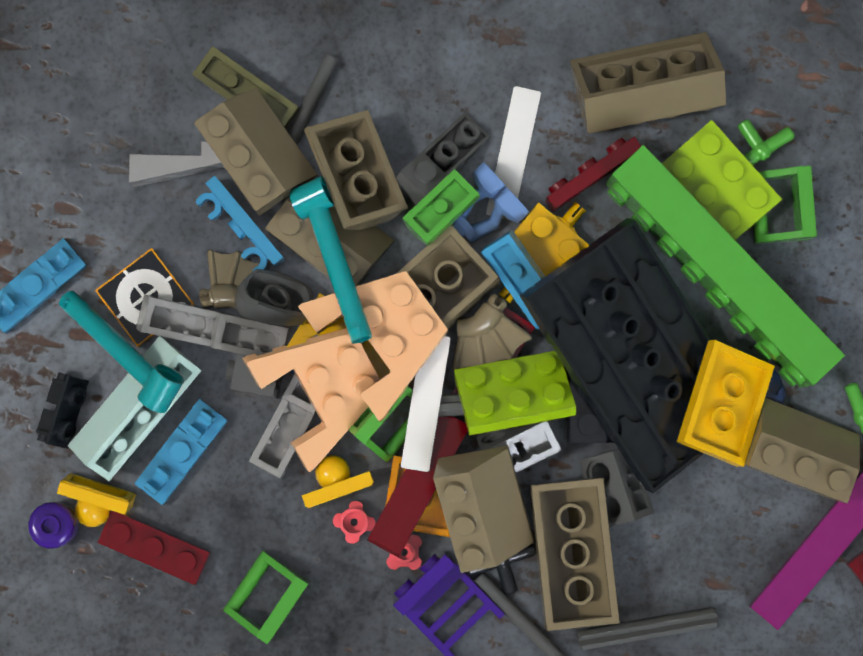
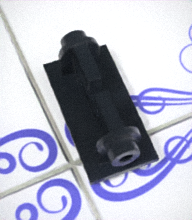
M58 372L56 378H52L46 402L55 404L56 408L55 411L43 409L38 428L36 429V433H39L38 441L68 449L70 440L75 434V424L80 408L86 399V389L89 381Z

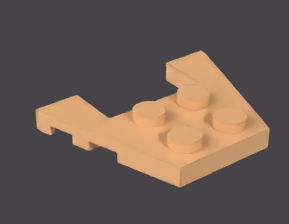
M406 271L356 286L373 336L369 339V342L390 370L388 375L360 394L380 422L386 418L395 402L402 396L414 376L424 366L449 331ZM335 293L302 303L298 306L317 334L343 317Z
M347 328L306 339L307 342L291 347L283 345L272 348L273 352L258 356L254 353L242 358L256 384L261 389L289 371H294L321 419L319 425L291 442L308 472L315 469L369 407L360 394L380 380L361 343L352 344Z

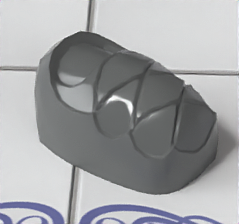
M256 269L236 289L234 303L236 310L244 318L269 325L289 327L306 323L307 319L298 306L314 300L311 288L302 281L274 271Z

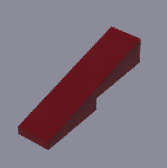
M453 416L438 417L429 471L424 472L411 469L404 471L367 541L399 558L436 490L433 477L438 458L455 455L468 431L466 423Z

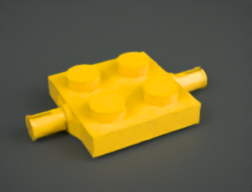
M576 202L573 203L562 218L553 215L543 205L537 203L514 230L516 236L545 276L556 268L561 267L563 263L584 248L589 247V244L580 238L573 228L575 223L586 212L583 207L579 208L580 205ZM504 287L498 294L504 298L509 291ZM509 293L504 300L511 303L513 297Z

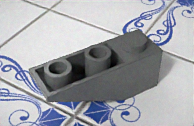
M466 112L397 175L396 180L408 208L406 210L408 212L454 169L458 171L491 137Z

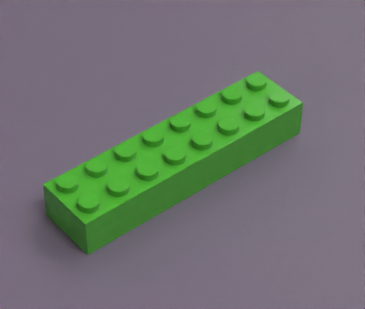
M644 145L610 176L605 184L609 188L607 191L608 196L619 207H622L624 204L634 214L631 219L636 221L639 228L645 233L649 230L658 239L655 244L660 251L668 258L674 256L683 265L680 270L690 282L695 284L698 281L707 290L704 295L715 308L719 310L723 307L732 316L729 322L740 334L745 335L748 333L755 340V350L765 360L769 361L772 358L781 368L778 371L779 375L790 386L794 387L796 384L799 388L814 386L845 356Z

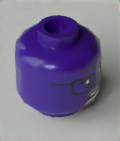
M48 502L38 506L31 513L28 521V530L32 540L39 546L47 549L60 548L69 544L75 538L79 528L75 511L68 504L62 502Z

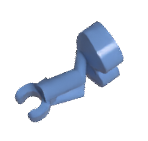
M483 162L473 171L472 175L478 187L475 190L480 194V198L476 202L486 197L494 200L495 206L490 218L470 225L466 219L475 204L473 203L453 222V227L463 238L466 237L470 242H474L499 229L503 215L508 220L518 224L530 212Z

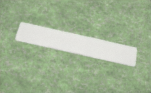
M515 86L513 88L495 174L518 198L541 92ZM489 198L487 215H491L495 206L492 198Z
M448 336L443 338L424 366L415 375L401 461L402 468L428 472L430 469L450 345V337Z

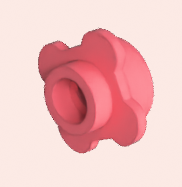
M352 501L346 511L337 513L333 518L334 526L341 528L346 535V541L352 544L357 543L360 536L366 531H372L376 524L375 519L369 517L364 512L363 504L359 501ZM357 519L358 524L353 526L351 520Z
M415 534L410 536L404 547L408 551L405 556L400 554L398 558L390 553L386 560L388 567L393 570L399 567H409L411 570L418 569L422 563V560L419 558V547L422 545L421 538Z

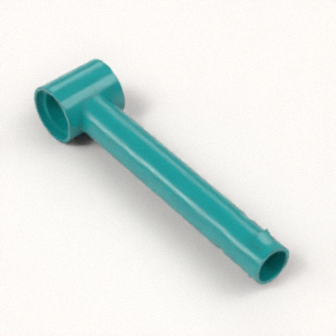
M320 176L290 191V200L295 212L301 219H310L341 313L344 316V322L352 344L367 341L373 336L329 208L335 205L323 176Z
M75 291L66 292L61 297L59 306L143 386L137 396L138 400L152 411L165 413L184 383L183 377L168 366L157 364L154 367Z

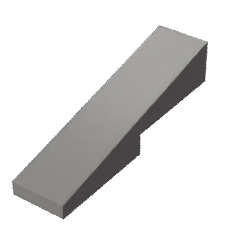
M201 142V156L130 154L129 183L133 187H138L225 167L209 144Z
M145 294L136 326L137 330L148 334L205 345L214 349L243 355L255 353L257 356L273 352L272 348L285 345L289 329L279 325H269L244 317Z
M295 374L248 461L282 479L295 454L291 442L306 433L316 414V410Z

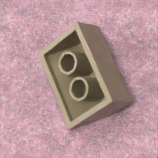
M256 87L222 102L193 122L259 216L289 196L292 189L318 176Z
M368 110L304 129L344 229L364 230L386 223L408 208Z
M289 197L265 229L271 236L330 280L310 219L303 220L297 215ZM333 206L329 208L355 286H359L383 257L394 240L376 226L364 230L344 229L337 210Z
M452 225L397 272L406 271L448 330L457 323V319L464 317L500 284L499 276Z
M765 398L744 466L833 501L848 504L860 471V434Z
M508 445L438 458L433 480L461 573L496 567L534 542Z

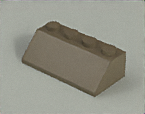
M707 32L570 60L579 108L588 134L605 132L628 125H639L662 118H673L681 114L700 110L707 111L726 105L725 70Z
M595 478L529 485L545 629L552 631L618 624L619 614L604 479Z

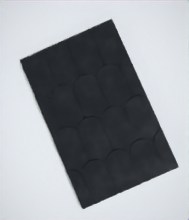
M626 218L616 225L615 228H612L591 243L589 247L584 248L563 263L561 267L556 268L519 296L546 341L554 348L573 382L581 389L609 438L617 445L636 479L642 483L645 490L655 493L704 454L678 443L677 439L707 343L711 339L636 221Z

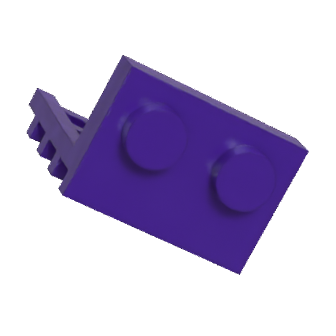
M445 552L440 557L434 553L419 568L423 573L414 582L408 579L394 592L397 599L394 601L393 606L403 616L406 615L444 656H455L449 648L489 609L499 619L505 615L465 572H460L459 566ZM460 578L469 588L440 617L427 627L419 617ZM475 594L483 604L443 643L434 633Z

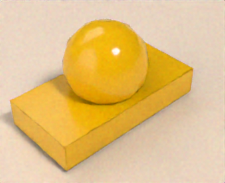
M330 455L324 457L315 469L316 480L323 488L301 496L305 507L311 508L372 486L374 479L371 471L350 478L348 463L340 456Z
M72 473L60 481L57 494L77 500L75 516L79 523L86 527H97L105 523L109 517L110 510L126 515L133 507L136 494Z

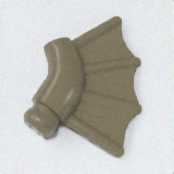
M209 250L207 257L211 286L210 289L200 290L201 306L203 308L214 306L215 309L227 307L236 309L234 303L236 289L259 263H253L249 260L244 261L240 251L220 254Z
M492 294L488 302H483L474 316L457 319L458 339L452 363L453 370L492 363L497 360L513 359L516 349L524 342L532 339L531 334L502 313L507 306V301Z

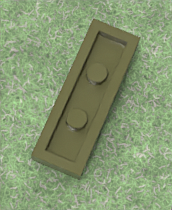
M213 46L192 73L194 78L225 100L256 87L284 128L287 127L299 110L297 105Z

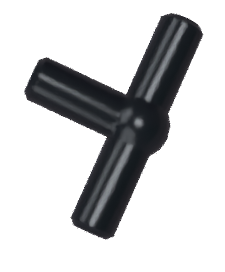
M532 543L498 566L468 571V575L472 577L497 568L504 593L506 595L516 593L518 587L510 564L535 556V546Z

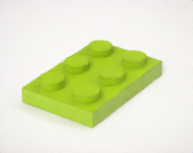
M713 120L707 123L662 163L734 240L738 239L782 201V198Z
M555 351L454 369V379L469 436L576 415V404L563 363Z

